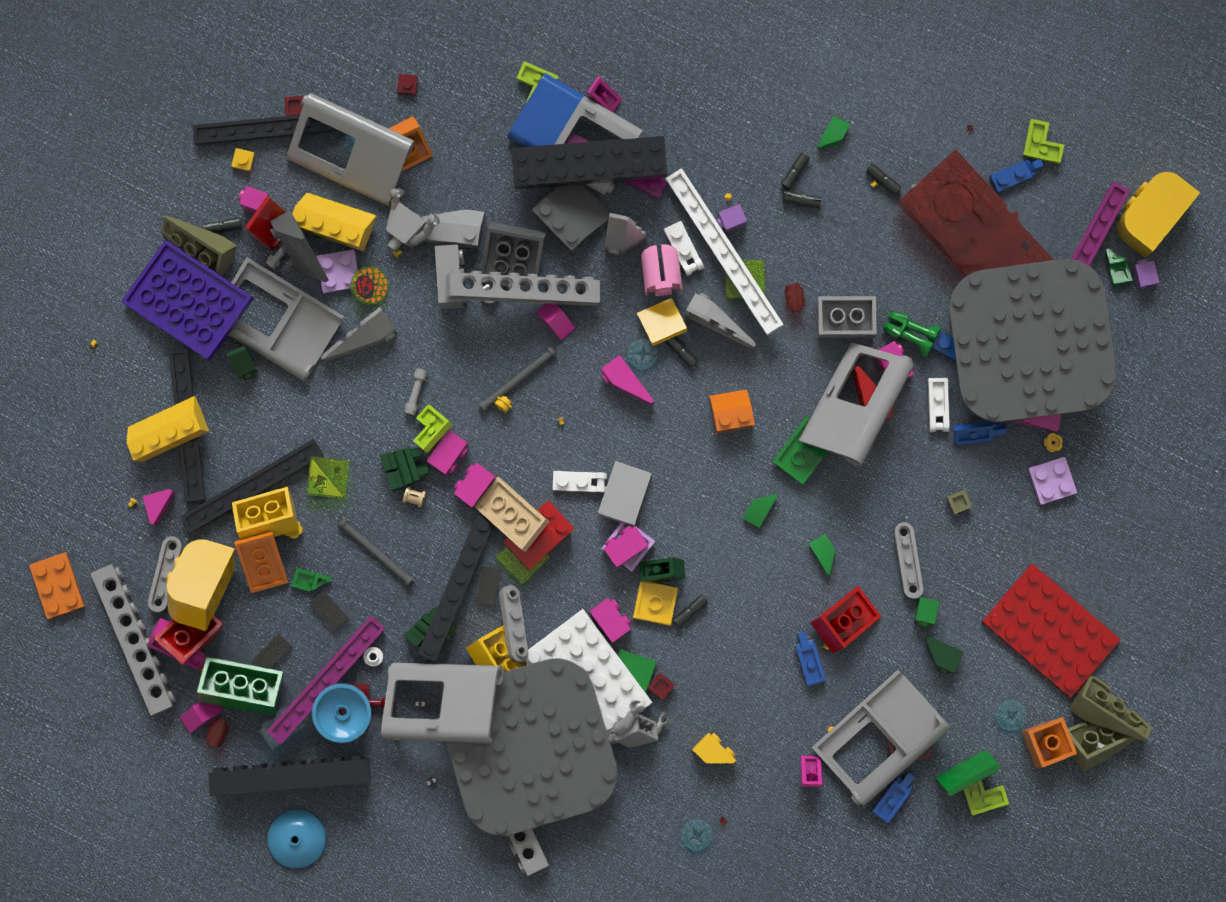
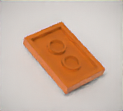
M272 531L234 541L251 593L288 583L286 571Z
M67 552L29 565L47 620L85 607Z

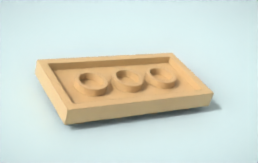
M500 477L495 479L474 506L525 552L550 522Z

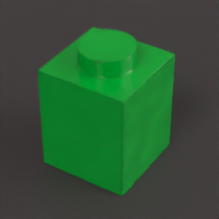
M918 598L913 621L918 622V626L929 628V624L934 625L939 601Z

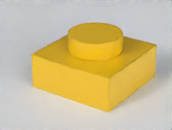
M236 148L231 167L251 172L255 153Z

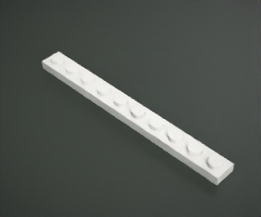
M681 168L668 176L666 180L767 336L784 326L683 169Z

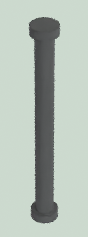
M548 347V351L484 402L481 401L478 404L485 412L488 411V407L497 401V397L505 395L552 356H557L555 351Z
M346 518L338 524V528H343L401 578L406 586L414 580L412 575L409 576L347 523L348 520Z

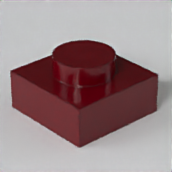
M399 74L397 94L416 96L418 75Z
M304 96L284 97L286 116L301 114L303 108L301 102Z
M659 673L648 689L663 700L675 684Z

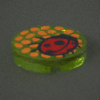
M372 266L362 267L353 274L350 281V290L354 298L361 303L376 304L387 294L388 279L379 268Z

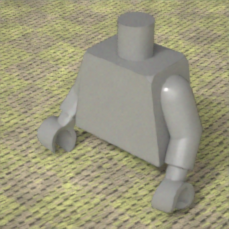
M400 188L390 190L389 195L393 199L391 200V209L386 231L393 235L388 246L396 252L402 243L411 248L417 246L427 239L434 227L440 223V219L435 213L434 215L430 214L427 221H425L408 207L401 204L399 199L403 196L404 190Z
M632 700L629 704L631 711L627 713L625 718L614 722V732L609 734V741L612 745L620 743L628 748L658 741V734L662 731L661 728L663 726H670L671 720L667 719L663 722L668 716L666 713H663L656 724L655 721L638 714L643 712L645 707L637 706L635 708L641 701Z

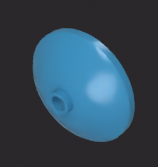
M334 684L325 688L317 696L312 708V718L316 729L326 739L339 743L349 742L361 736L367 729L371 719V706L366 695L357 687L349 684ZM344 708L346 714L341 715L339 709Z
M300 809L286 811L279 815L271 824L267 838L268 847L274 859L283 866L295 869L304 868L313 864L322 855L326 845L325 828L322 822L308 811ZM293 836L298 837L299 841L297 843L292 842Z

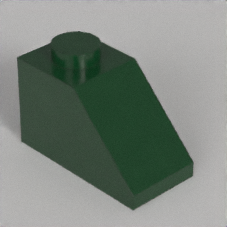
M245 346L226 353L240 379L249 380L255 377V373L258 370L250 351Z
M669 557L639 563L640 582H670L685 579V566L682 559Z
M925 637L924 642L934 666L939 668L938 671L946 675L955 673L964 652L931 637Z

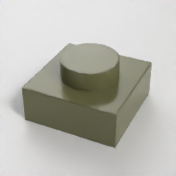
M965 489L946 497L953 515L972 508Z

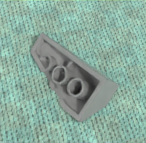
M465 209L436 214L440 219V223L434 227L431 235L424 241L444 245H458V247L479 250L485 212ZM423 216L421 218L427 221L428 216Z
M610 213L605 250L612 255L624 254L645 241L647 232L642 231L640 226H635L636 223L631 218Z
M695 293L686 309L685 317L752 350L754 349L756 343L711 301L708 295Z
M379 307L360 322L359 329L348 332L344 342L342 340L338 341L320 357L324 362L377 345L383 341L388 342L395 337L394 333L397 330Z

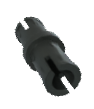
M784 190L782 202L799 204V207L804 205L820 209L822 197L807 195L805 192L797 193Z

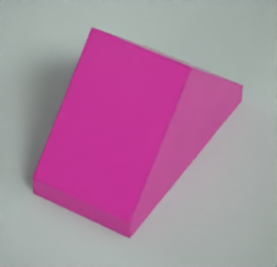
M597 77L587 92L589 99L611 112H614L622 100L600 77Z
M544 304L536 312L561 341L575 329L568 317L555 304Z
M168 489L143 496L151 524L157 526L175 495L174 491Z
M199 702L185 712L180 719L191 734L223 711L219 705Z
M801 755L800 786L822 787L820 756Z

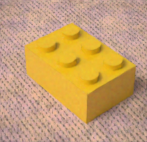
M288 487L232 502L236 530L240 540L270 531L273 532L275 537L299 530L294 501Z

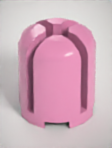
M667 244L661 245L664 281H661L657 246H650L642 252L641 262L646 295L647 292H655V296L672 294V290L680 288V291L683 290L679 256L675 247Z

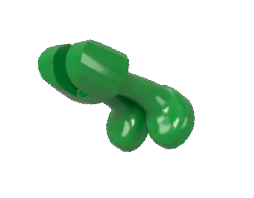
M891 311L888 319L900 326L897 327L885 322L882 329L896 340L901 338L915 344L920 349V356L926 359L941 327H925L909 320V315ZM907 328L917 333H920L927 337L928 340L917 337L914 334L906 331L905 329Z

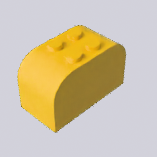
M1162 172L1157 174L1148 183L1145 181L1134 193L1136 197L1132 196L1123 206L1124 212L1117 222L1119 237L1146 258L1155 250L1200 192L1175 173Z
M196 540L184 548L180 557L177 556L174 570L169 572L166 580L168 612L173 620L197 629L207 630L235 571L234 548L208 540Z

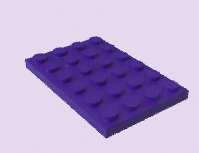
M164 240L121 302L211 361L254 298L167 240Z

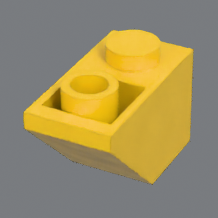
M707 733L692 748L705 763H735L736 761L734 758L736 754L729 747L724 749L720 745L722 740L715 733L712 735Z

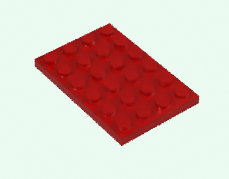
M1034 564L1029 565L981 621L1069 698L1077 692L1121 640Z

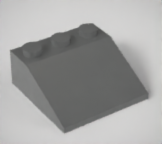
M583 184L559 186L532 209L533 215L571 254L609 220L610 212Z
M291 211L271 220L270 223L273 228L270 231L275 240L280 239L281 243H279L282 252L284 254L288 253L290 256L287 258L292 268L296 267L298 272L323 282L329 281Z
M490 222L487 228L481 266L482 274L501 272V275L519 273L520 276H527V274H538L539 276L547 232ZM501 282V286L508 287L506 283ZM520 283V289L527 291L526 285Z

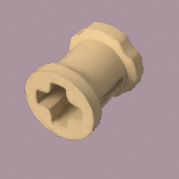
M407 486L402 502H409L421 508L426 492H418Z

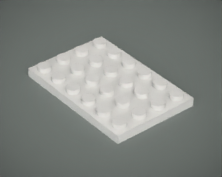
M584 609L528 649V657L525 659L528 665L553 658L566 659L579 665L588 674L595 689L608 735L614 731V722L625 718L627 713L631 711L629 704L632 700L641 701L635 708L637 706L647 707L652 703L651 699Z

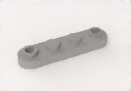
M902 522L895 527L894 537L903 592L906 597L916 599L923 593V583L913 527L909 523ZM901 529L907 531L906 536L900 534ZM910 586L916 587L915 593L910 592Z
M174 536L167 537L161 547L148 599V606L154 612H163L168 607L167 576L170 571L173 572L177 556H181L183 548L181 540ZM172 543L176 544V548L174 550L170 549V545ZM158 599L162 600L161 606L156 605Z
M508 585L500 590L499 598L508 656L513 662L518 663L528 657V646L520 593L515 586Z

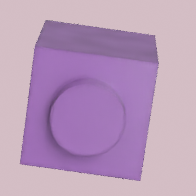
M740 204L719 212L718 219H716L721 229H724L725 233L742 227L747 223Z
M1140 260L1132 267L1137 290L1153 287L1159 283L1154 261Z

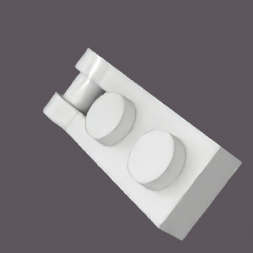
M679 221L665 228L664 232L671 246L675 247L678 251L679 262L686 276L691 275L697 269H704L703 263L682 222ZM693 259L694 263L688 265L686 261Z
M928 378L929 432H936V430L949 432L948 378ZM936 417H942V422L936 423Z
M553 471V491L605 493L607 473ZM592 479H597V486H591Z

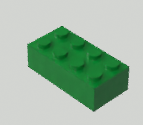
M207 657L197 690L198 701L275 716L284 683L283 671Z

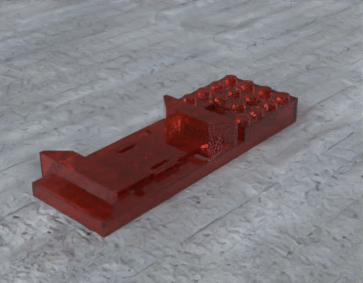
M956 149L897 203L964 277L985 269L1054 260L1018 221L1019 213L1017 211L1013 214L1009 212L1006 208L1007 204ZM1026 240L1031 244L1027 250L1021 246Z

